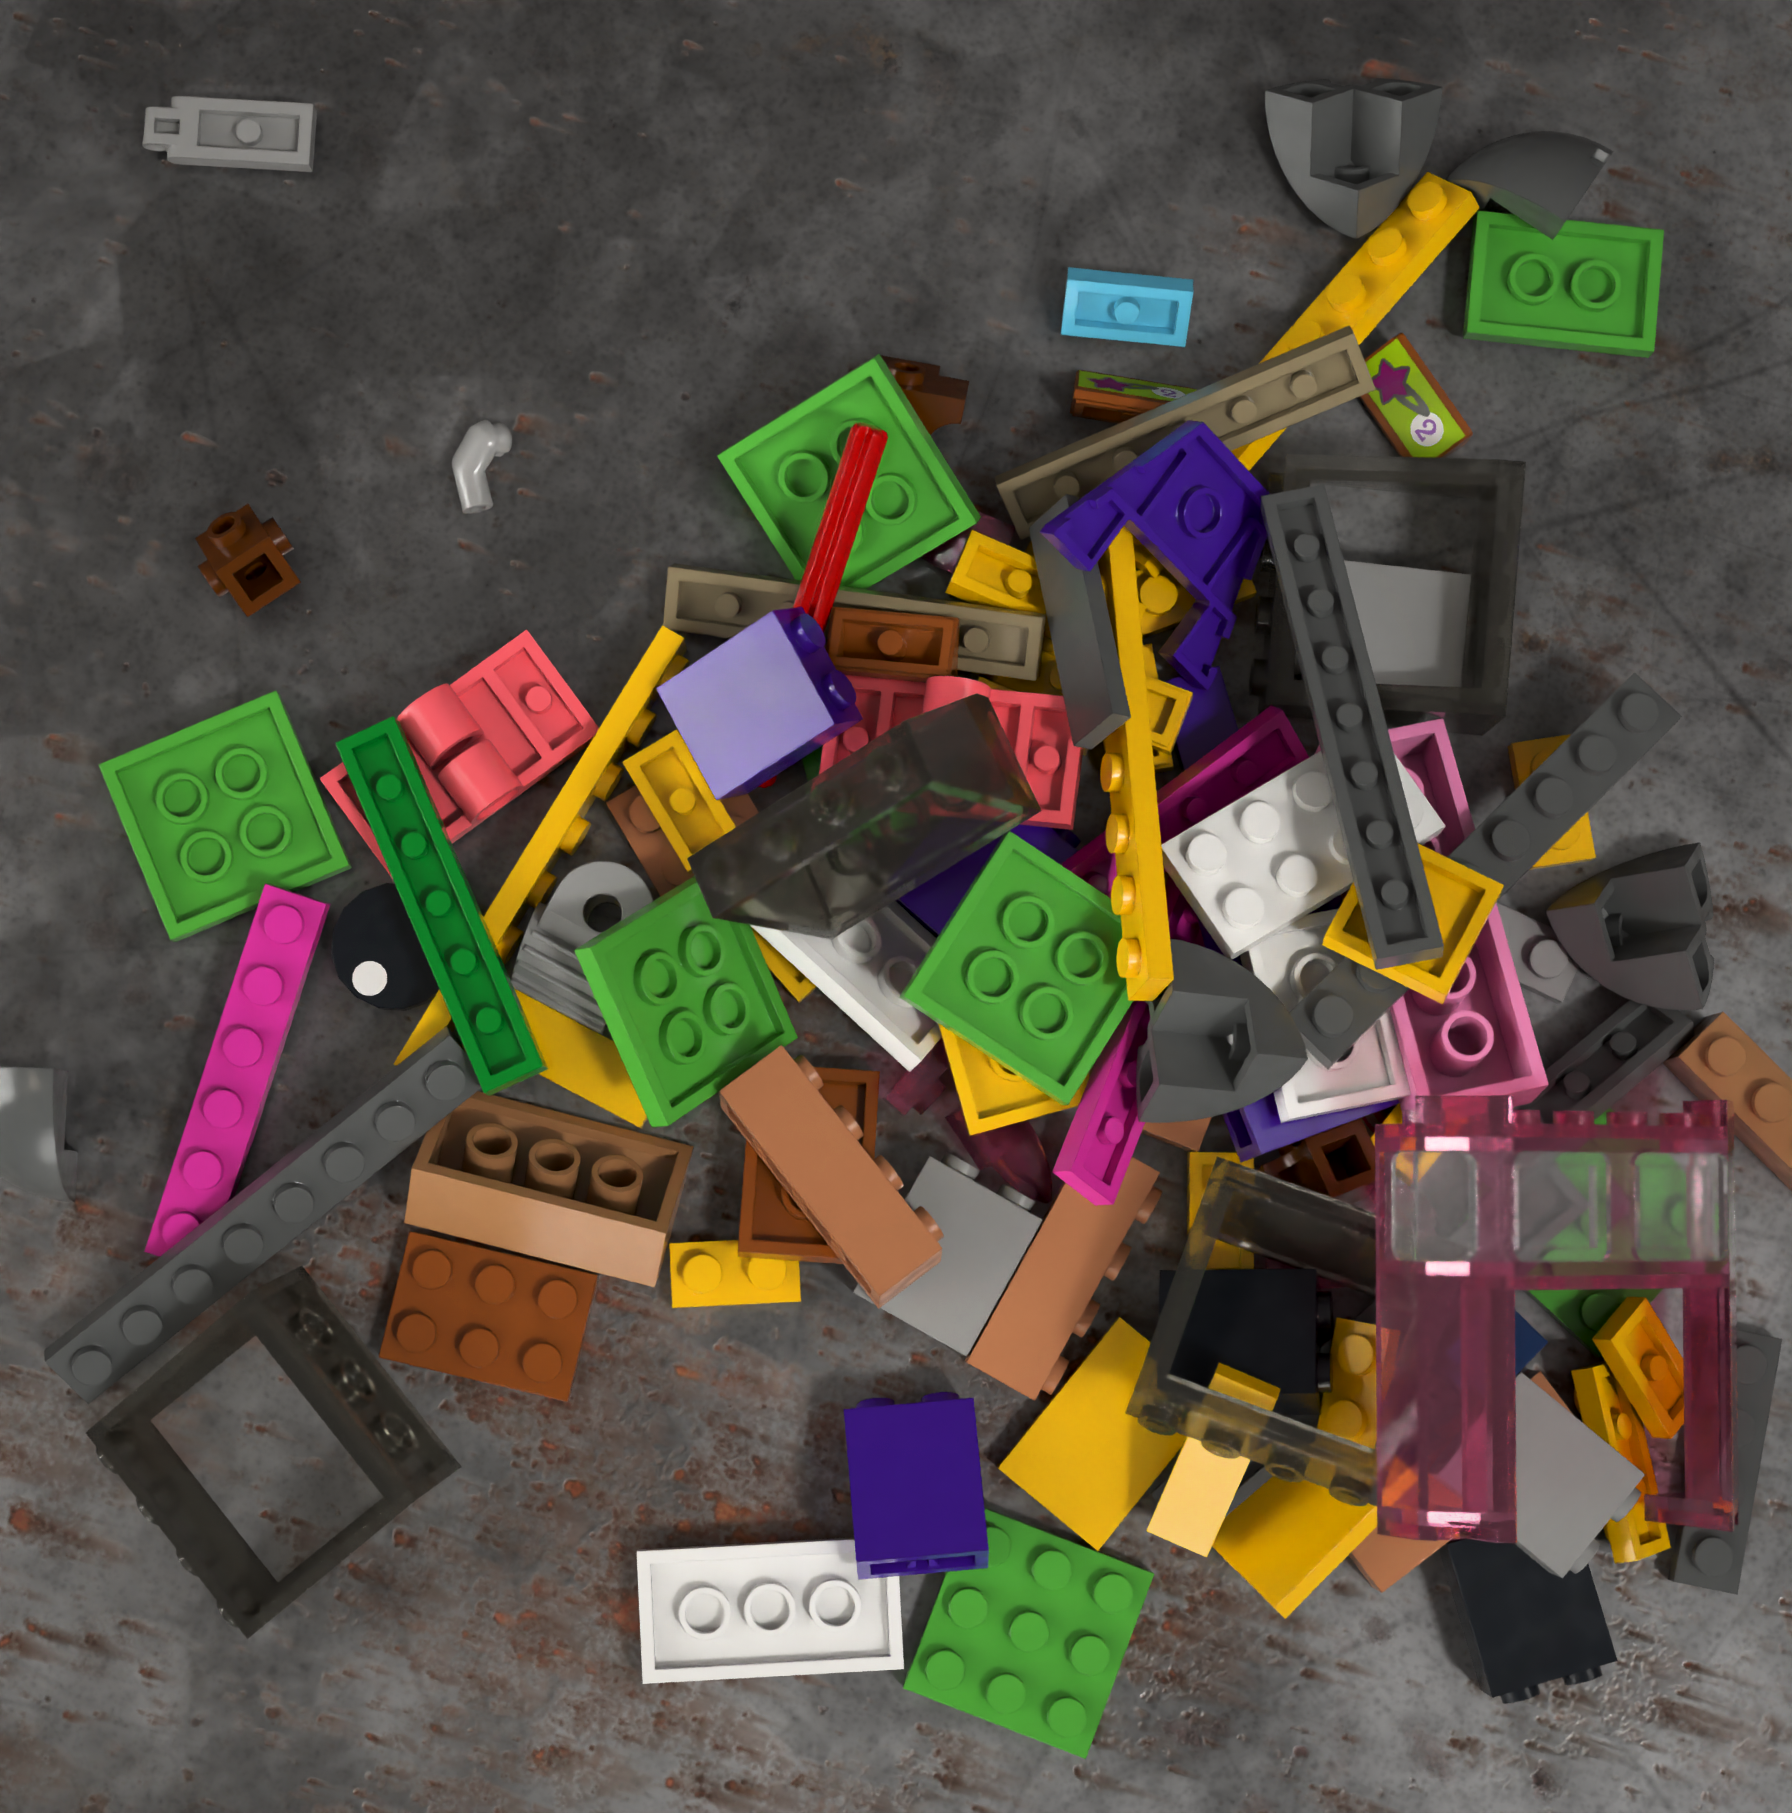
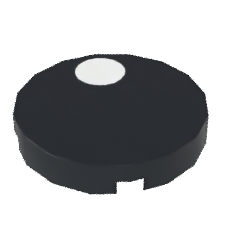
M385 883L362 891L344 907L333 929L331 956L339 979L356 998L383 1010L406 1011L433 1000L439 987L395 883Z

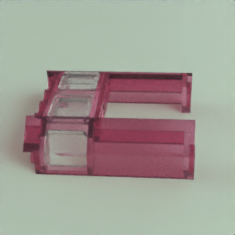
M1513 1095L1415 1096V1110H1402V1124H1375L1377 1534L1425 1541L1467 1538L1494 1543L1517 1544L1515 1290L1683 1289L1685 1492L1644 1494L1645 1521L1733 1532L1734 1525H1739L1734 1102L1730 1100L1683 1101V1113H1659V1125H1648L1647 1112H1606V1125L1594 1124V1111H1553V1124H1540V1110H1513Z

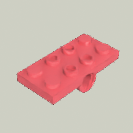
M528 630L522 632L452 684L439 685L423 694L397 717L452 844L587 747L599 729L598 725ZM342 762L322 776L320 780L391 876L345 765Z
M845 675L855 690V705L863 720L823 745L815 797L819 804L1073 830L1084 748L1073 746L1063 696L991 689L987 684L980 681L954 676H933L927 678L925 683Z

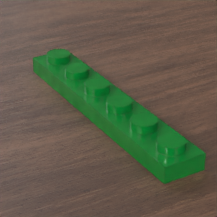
M392 716L336 742V747L484 1094L488 1096L493 1095L547 1070L548 1066L400 722Z

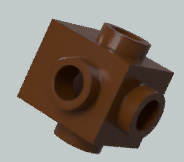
M246 504L236 512H228L219 516L209 525L207 531L195 538L207 558L206 561L198 565L201 573L219 598L230 592L247 617L301 583L284 556L294 549L292 544L273 517L262 523L249 504Z

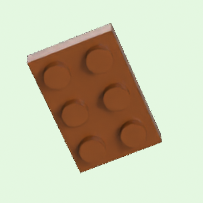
M814 1067L824 1084L818 1090L833 1110L842 1105L852 1115L864 1135L857 1141L874 1160L880 1071ZM746 1140L738 1257L843 1264Z
M409 1231L379 1358L568 1402L599 1275Z

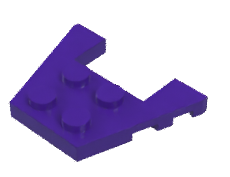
M1188 420L1046 523L1040 533L1076 569L1091 571L1123 526H1125L1195 598V603L1158 653L1192 687L1207 691L1212 685L1218 670L1211 667L1221 638H1230L1237 616L1232 612V608L1243 579H1252L1267 539V532L1261 512V496L1269 495L1270 493L1204 422Z

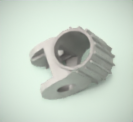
M609 861L587 863L570 872L560 882L549 904L546 905L539 902L532 914L511 977L513 987L602 1034L607 1029V1024L574 950L602 933L589 927V917L596 907L602 904L618 906L622 909L620 920L622 921L654 901L650 890L642 878L628 867Z

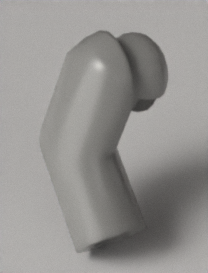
M483 420L470 426L452 458V468L463 513H477L493 507L485 471L494 456L501 457L510 450L512 445L511 432L501 422L491 423L488 420Z

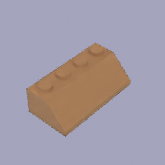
M477 1091L426 1132L411 1170L404 1223L655 1287L669 1245L694 1146L495 1095L488 1096L484 1092Z

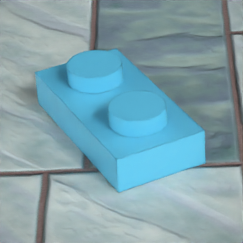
M1068 267L1061 335L1185 347L1194 292L1193 279Z

